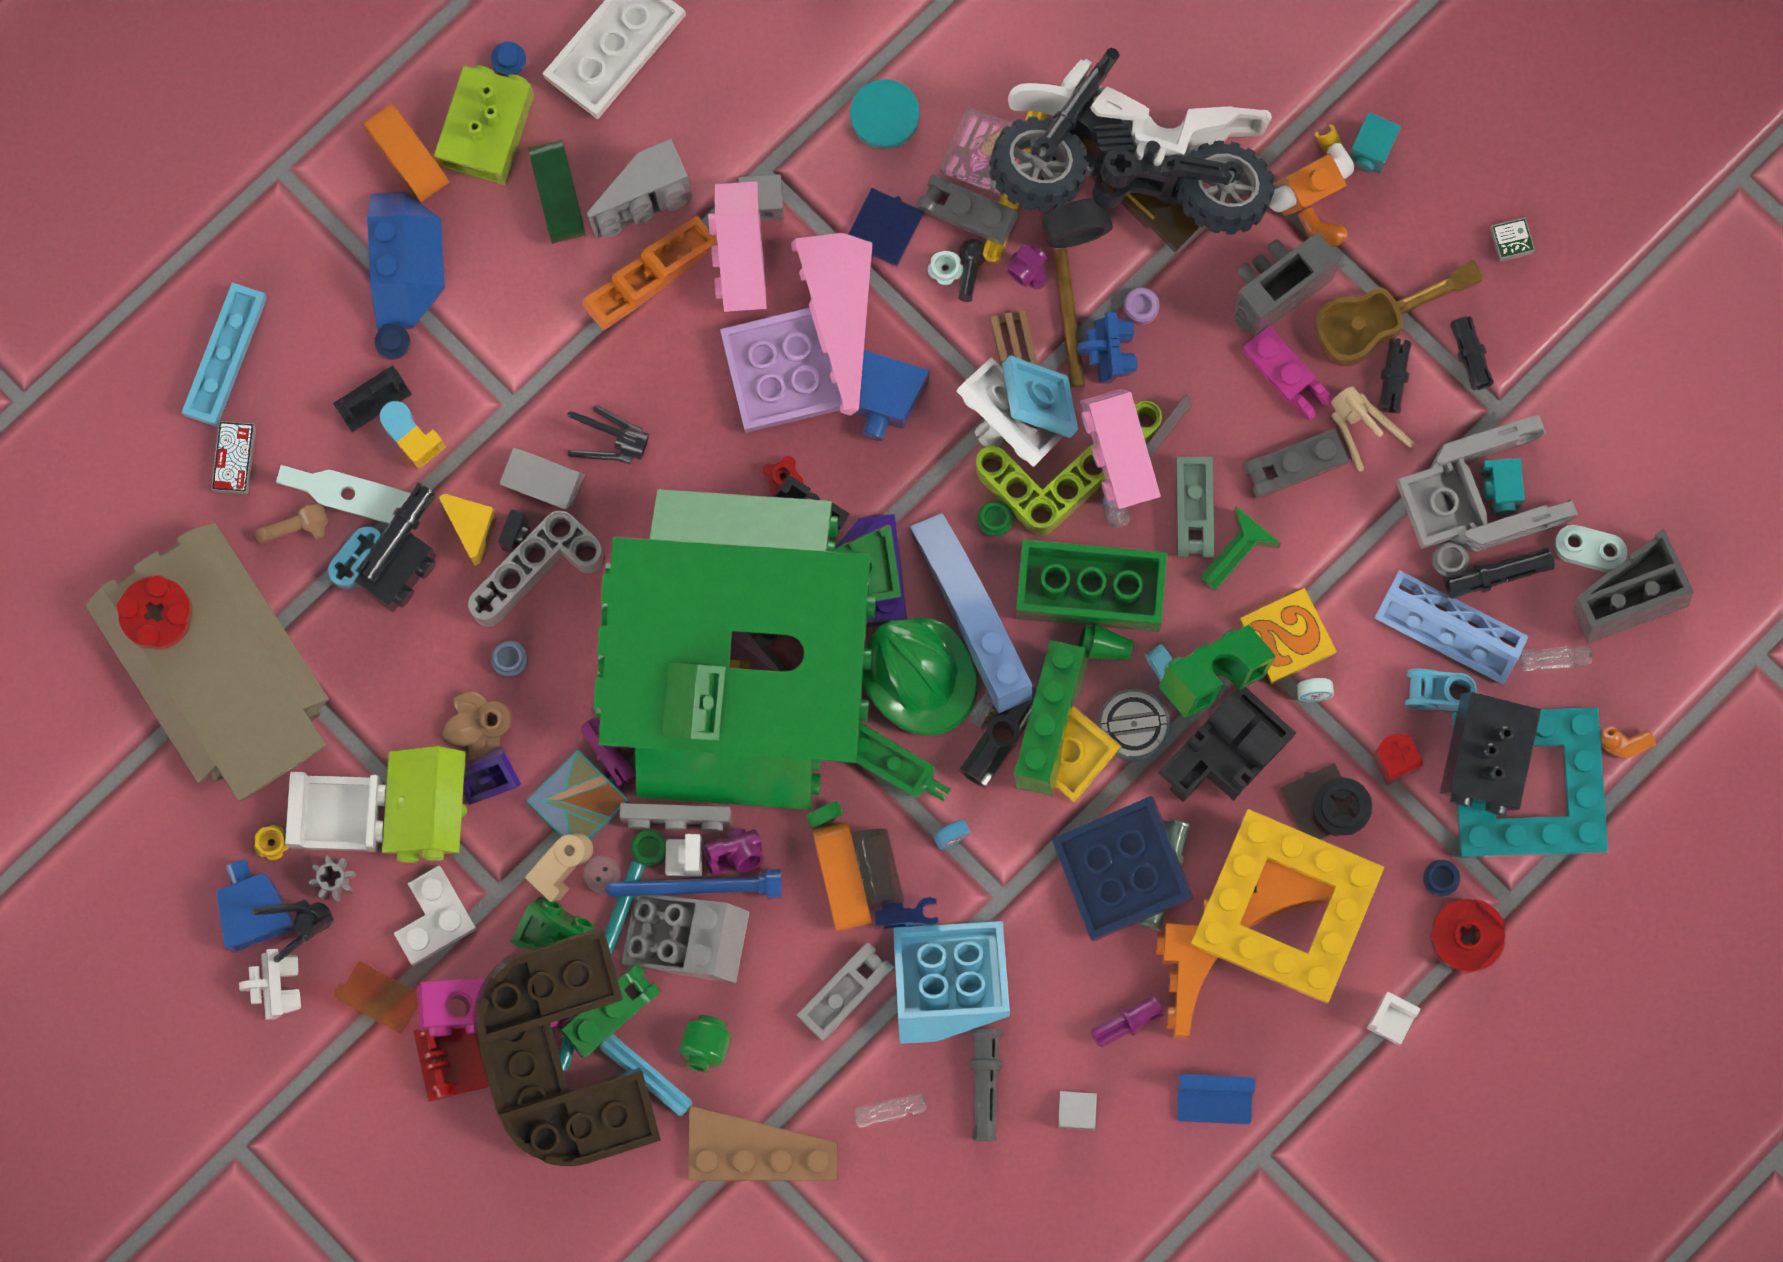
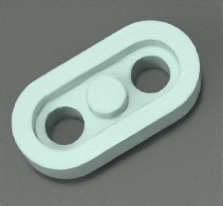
M1568 525L1562 528L1554 540V550L1561 560L1602 572L1616 569L1627 557V547L1620 537L1579 525ZM1576 537L1580 541V546L1577 548L1571 547L1568 543V538ZM1605 546L1612 547L1615 550V556H1606L1603 548Z

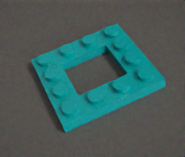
M1598 707L1541 709L1533 748L1562 747L1567 816L1496 819V814L1484 811L1486 806L1484 804L1472 802V807L1457 805L1460 858L1604 854L1608 852ZM1457 712L1451 714L1452 733Z

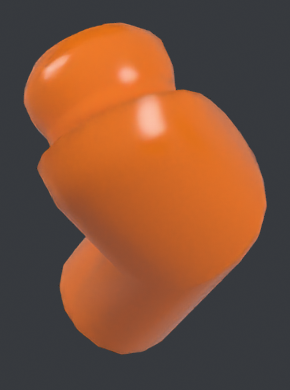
M1312 207L1304 209L1297 215L1309 238L1316 232H1319L1330 247H1336L1345 242L1348 237L1345 226L1320 222Z
M1607 727L1601 733L1602 747L1607 752L1624 759L1631 758L1656 745V741L1648 729L1631 738L1619 732L1616 727Z

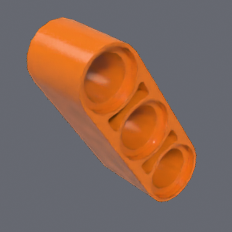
M392 103L362 123L373 141L420 203L449 184V180Z
M848 821L813 829L812 832L836 932L872 924Z

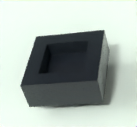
M511 509L498 540L502 550L512 553L530 534L531 527L527 526L528 520L524 513Z

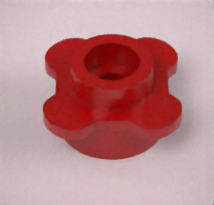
M785 456L781 462L776 464L768 463L763 467L762 473L770 482V493L772 495L775 494L780 483L784 480L779 477L782 473L786 474V477L790 475L803 483V477L798 475L795 469L796 461L793 457Z

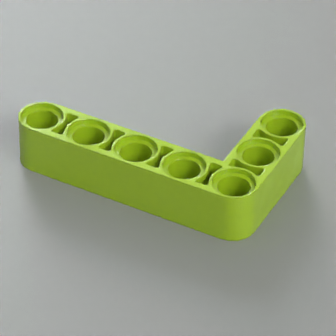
M1141 401L1135 404L1137 415L1147 414L1155 422L1150 427H1141L1147 445L1160 428L1162 413L1155 403ZM1094 443L1043 490L1000 447L986 446L980 450L976 458V474L979 480L1000 502L1005 503L1011 509L1012 514L1031 533L1038 536L1051 533L1102 486L1101 482L1106 481L1103 471L1098 475H1089L1083 468L1088 462H1095L1092 454V447H1095ZM987 459H996L1001 463L1002 467L996 472H987L982 467V464ZM1012 484H1020L1026 489V493L1020 498H1014L1007 493V489ZM1068 485L1075 488L1077 495L1072 499H1063L1057 491L1060 487ZM1043 509L1049 512L1051 519L1041 524L1035 522L1031 515L1034 511Z

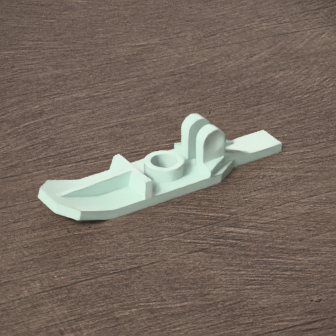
M281 465L276 480L278 484L309 493L318 504L325 507H331L390 524L394 515L392 513L397 507L400 508L411 494L390 486L329 469L311 474ZM352 489L355 492V496L351 500H345L341 496L342 491Z

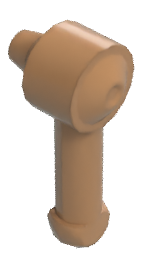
M314 503L307 504L298 511L297 516L255 530V539L259 544H265L270 542V540L300 529L311 532L316 540L325 537L324 528L329 522L324 506Z

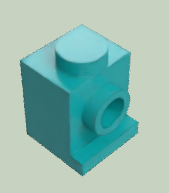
M1521 458L1485 460L1480 468V475L1488 476V478L1483 479L1484 499L1490 500L1491 510H1494L1496 515L1515 513L1516 509L1520 508L1525 501Z

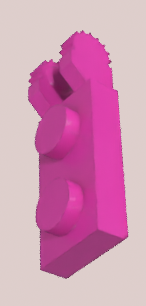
M1270 325L1243 346L1242 351L1287 403L1291 402L1307 420L1315 417L1316 413L1312 405L1300 395L1306 388L1324 406H1328L1333 399L1320 382L1316 381L1315 375Z

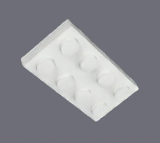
M605 0L542 73L543 77L592 116L599 119L686 16V12L672 0Z

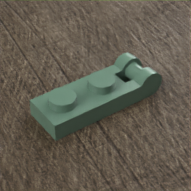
M1177 457V557H1189V554H1202V557H1214L1213 457ZM1189 530H1202V540H1189Z

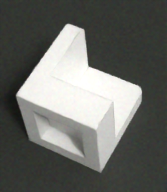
M1387 992L1383 995L1366 1029L1400 1046L1420 1008Z

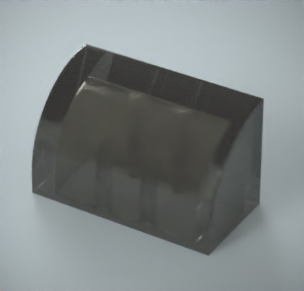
M871 829L852 833L869 910L905 902L888 829Z

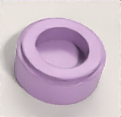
M1147 288L1133 289L1125 297L1124 314L1129 321L1136 325L1151 323L1159 311L1157 295Z

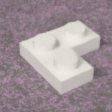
M440 865L408 883L425 915L395 932L394 935L412 966L417 965L477 930Z

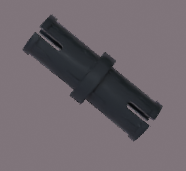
M1465 316L1452 321L1450 327L1459 349L1457 356L1466 368L1472 390H1482L1494 384V380L1485 358L1487 351L1485 345L1480 344L1472 317Z
M1399 338L1389 340L1386 368L1381 371V379L1384 381L1380 404L1378 405L1380 411L1386 412L1387 408L1390 407L1389 413L1401 412L1404 383H1408L1410 375L1406 372L1410 348L1412 347V343L1408 340H1404L1401 345V339Z

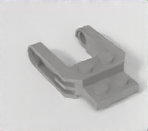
M1539 415L1444 444L1436 454L1430 469L1398 479L1396 484L1421 549L1451 540V542H1455L1465 549L1476 553L1565 524L1578 517L1573 500L1569 499L1565 503L1549 508L1544 505L1495 522H1487V512L1470 468L1465 463L1541 438L1546 434V430Z

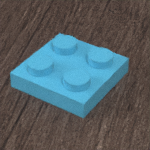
M1009 355L1002 363L1011 418L1071 438L1078 430L1068 376Z

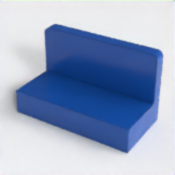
M1180 1074L1178 1077L1177 1120L1179 1122L1250 1124L1255 1077Z

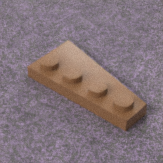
M690 1106L689 1181H837L838 1144L836 1142Z

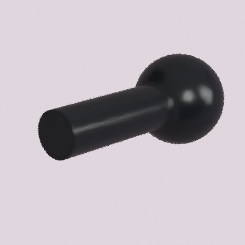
M978 239L965 241L959 252L964 268L958 299L963 302L972 301L978 266L985 262V257L983 256L985 244Z

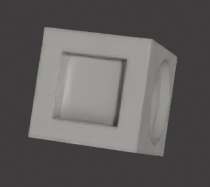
M781 175L738 177L739 182H758V206L761 221L784 219Z

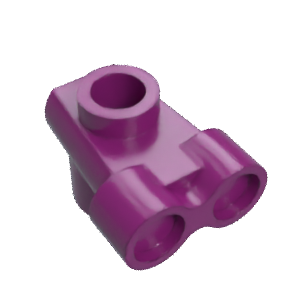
M1025 245L1012 255L1011 261L1005 267V270L1020 285L1026 287L1029 284L1033 289H1041L1047 282V272L1043 266L1047 256L1036 245Z
M742 828L735 829L726 836V839H717L704 845L706 853L705 862L711 876L725 872L733 865L741 873L750 872L759 867L764 860L762 842L755 829L747 832Z

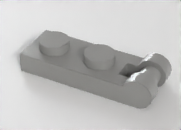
M869 942L797 1014V1017L823 1042L895 968L888 960L883 962L875 954L876 949ZM863 964L873 971L867 980L857 971Z

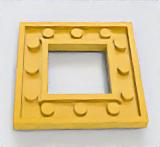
M1248 809L1190 945L1328 1004L1380 880L1384 866ZM1267 859L1335 888L1308 953L1240 925Z

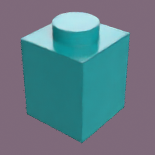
M1368 112L1349 155L1354 162V166L1367 173L1374 171L1380 174L1398 137L1401 126Z

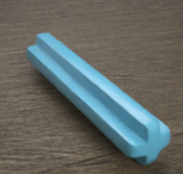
M614 1034L601 1043L600 1049L626 1072L640 1068L643 1071L647 1089L676 1114L682 1116L688 1111L692 1105V1100Z

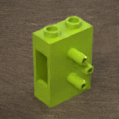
M475 65L474 68L463 66L434 154L435 160L440 168L506 185L534 98L531 84L525 78L518 75L509 74L507 77L494 74L495 72L485 66Z
M434 746L389 752L382 853L397 855V861L406 863H417L420 856L424 860L440 861L444 860V854L459 853L461 818L467 813L466 805L462 804L465 751Z

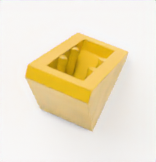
M448 494L439 496L474 566L481 564L497 518L494 509Z

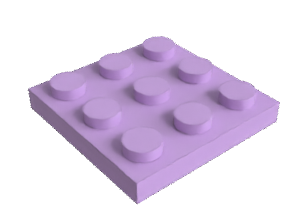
M810 308L720 329L745 433L840 411L839 406L843 402L837 384H832L830 373L833 371L829 355L823 354Z

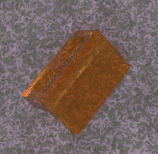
M361 961L355 966L346 984L339 983L332 995L399 1034H402L418 1006L416 991Z

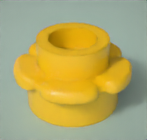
M278 825L262 827L254 837L255 852L260 857H267L271 861L280 859L283 856V852L289 848L285 844L286 835L284 834V829ZM271 839L275 840V844L273 846H270L268 844L269 840Z

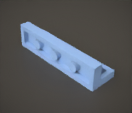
M1400 570L1374 617L1376 620L1503 685L1518 661L1529 637L1455 598L1451 599L1449 595ZM1399 585L1413 591L1415 595L1399 589ZM1434 604H1438L1446 608L1448 612H1444L1436 608ZM1467 621L1477 624L1480 628L1469 625ZM1500 637L1516 644L1515 648L1502 642Z

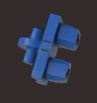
M1106 312L1104 318L1094 321V329L1086 331L1087 341L1078 344V353L1089 355L1090 366H1098L1099 383L1109 384L1118 377L1128 376L1137 371V358L1135 354L1121 353L1120 343H1129L1133 340V322L1118 319L1117 312Z

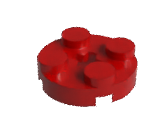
M161 575L145 577L130 585L118 601L119 625L123 633L134 644L148 649H167L180 642L187 634L190 627L192 603L187 593L176 582L166 579ZM152 605L156 607L163 605L164 607L160 612L163 618L158 622L153 618L147 621L148 608Z
M1461 899L1449 903L1438 913L1433 922L1430 939L1436 955L1446 966L1469 974L1488 968L1501 956L1505 947V925L1499 912L1490 904L1477 899ZM1461 927L1467 930L1474 927L1477 930L1474 936L1477 940L1475 945L1470 942L1466 944L1461 942L1462 934L1459 931Z

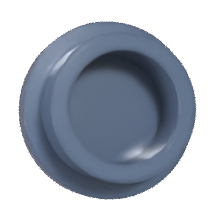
M504 641L498 644L491 655L493 668L498 674L505 677L519 675L525 669L528 661L525 649L515 641Z

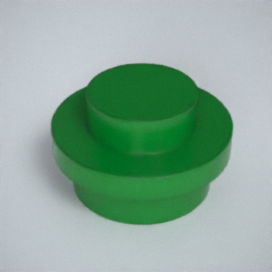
M990 501L984 504L978 512V526L988 536H1002L1012 527V511L1003 502Z

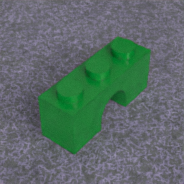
M1250 625L1237 631L1230 629L1218 641L1210 645L1203 643L1191 655L1183 659L1179 656L1171 660L1164 668L1165 674L1158 687L1186 719L1213 704L1223 685L1216 675L1229 679L1238 690H1241L1264 678L1276 655Z

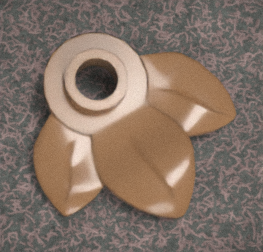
M466 692L454 697V705L459 714L447 722L443 731V738L455 745H468L471 762L500 747V736L509 730L512 723V715L508 707L498 701L488 702L483 696L475 692ZM492 712L498 717V722L495 726H491L487 720L488 715Z

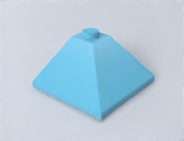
M1003 921L893 928L900 1044L937 1042L1010 1016Z

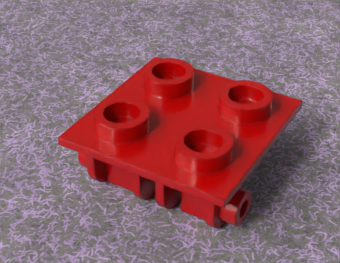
M466 1028L452 1029V1035L433 1037L429 1035V1030H413L428 1102L489 1087L475 1034H466Z

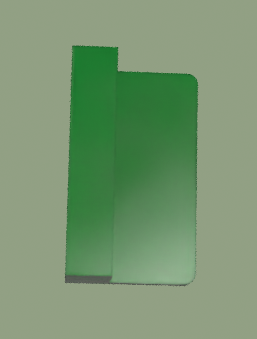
M681 662L669 663L663 735L719 741L726 667Z

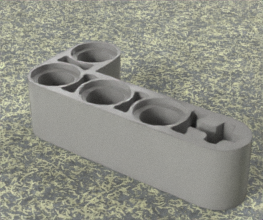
M560 510L552 512L472 593L468 601L470 613L478 624L486 627L495 626L563 556L583 573L590 574L598 571L604 564L605 559L600 542L571 514ZM560 523H566L571 526L569 533L564 537L552 535L554 527ZM585 547H593L597 551L592 560L581 561L578 559L580 550ZM534 549H542L546 552L544 559L539 563L527 561L529 553ZM515 574L520 576V583L517 587L506 589L502 586L503 580L508 575ZM495 588H497L500 595L503 598H505L503 601L500 600L498 595L495 596L493 592ZM483 602L487 605L491 604L493 610L490 613L485 610L482 611L479 607L480 604Z

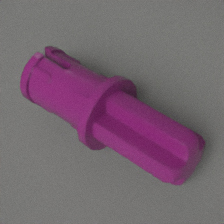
M596 717L583 724L581 732L598 755L596 757L597 762L602 761L616 782L617 787H621L630 781L629 778L633 779L636 776V771L633 770L619 749L620 747L598 745L600 720Z
M1151 995L1126 1010L1123 1008L1119 1009V1015L1091 1030L1092 1037L1098 1046L1104 1047L1128 1033L1133 1036L1136 1034V1030L1163 1017V1010L1157 999Z

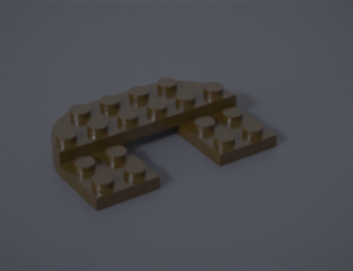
M602 927L532 949L526 947L512 953L496 965L488 974L475 1002L473 1015L474 1033L498 1119L504 1130L525 1153L527 1152L531 1156L551 1165H584L661 1141L643 1071L640 1068L570 1090L566 1082L551 1022L623 1000L606 934Z

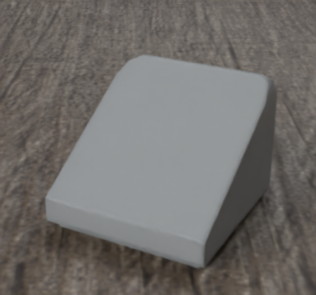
M1060 1091L1058 1129L1095 1131L1097 1093Z

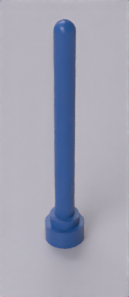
M766 869V873H759V877L610 882L606 885L605 891L611 897L759 892V895H767V899L782 898L781 869Z

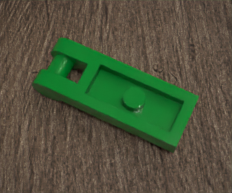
M638 963L632 965L617 978L623 997L622 1001L577 1014L559 1029L560 1033L581 1058H586L645 1004L649 1003L661 992L654 982L650 984L644 977L643 973L645 971ZM630 984L639 992L633 999L624 991Z

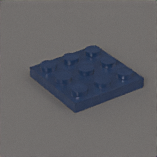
M1152 796L1052 839L1092 941H1097L1194 899L1156 801Z

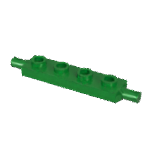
M860 722L856 758L858 764L915 798L927 791L942 800V802L945 801L947 796L935 788L940 789L946 794L950 793L951 788L933 778L934 765Z

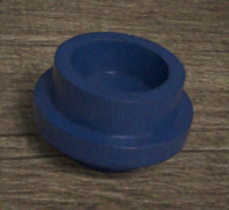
M389 324L382 327L375 336V347L378 353L386 359L395 360L403 357L411 345L408 332L397 324Z
M1436 860L1426 867L1423 874V882L1431 894L1444 897L1452 894L1458 888L1460 873L1457 867L1450 861Z

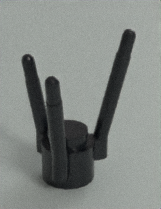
M595 405L593 410L620 426V430L573 411L567 413V416L571 419L617 437L614 448L620 450V453L570 450L568 452L570 457L615 460L631 464L633 458L642 459L649 439V433L642 431V427L633 425L598 405Z
M303 899L292 904L252 909L253 915L297 912L294 925L300 935L274 956V962H280L301 944L330 927L334 918L330 909L325 904L316 902L309 905Z

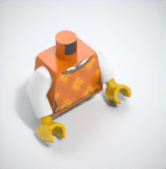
M1328 125L1331 131L1326 135H1319L1318 131L1315 133L1322 151L1327 153L1325 156L1271 184L1275 188L1269 204L1272 210L1282 212L1285 217L1347 186L1344 179L1353 173L1354 164L1343 147L1334 125Z

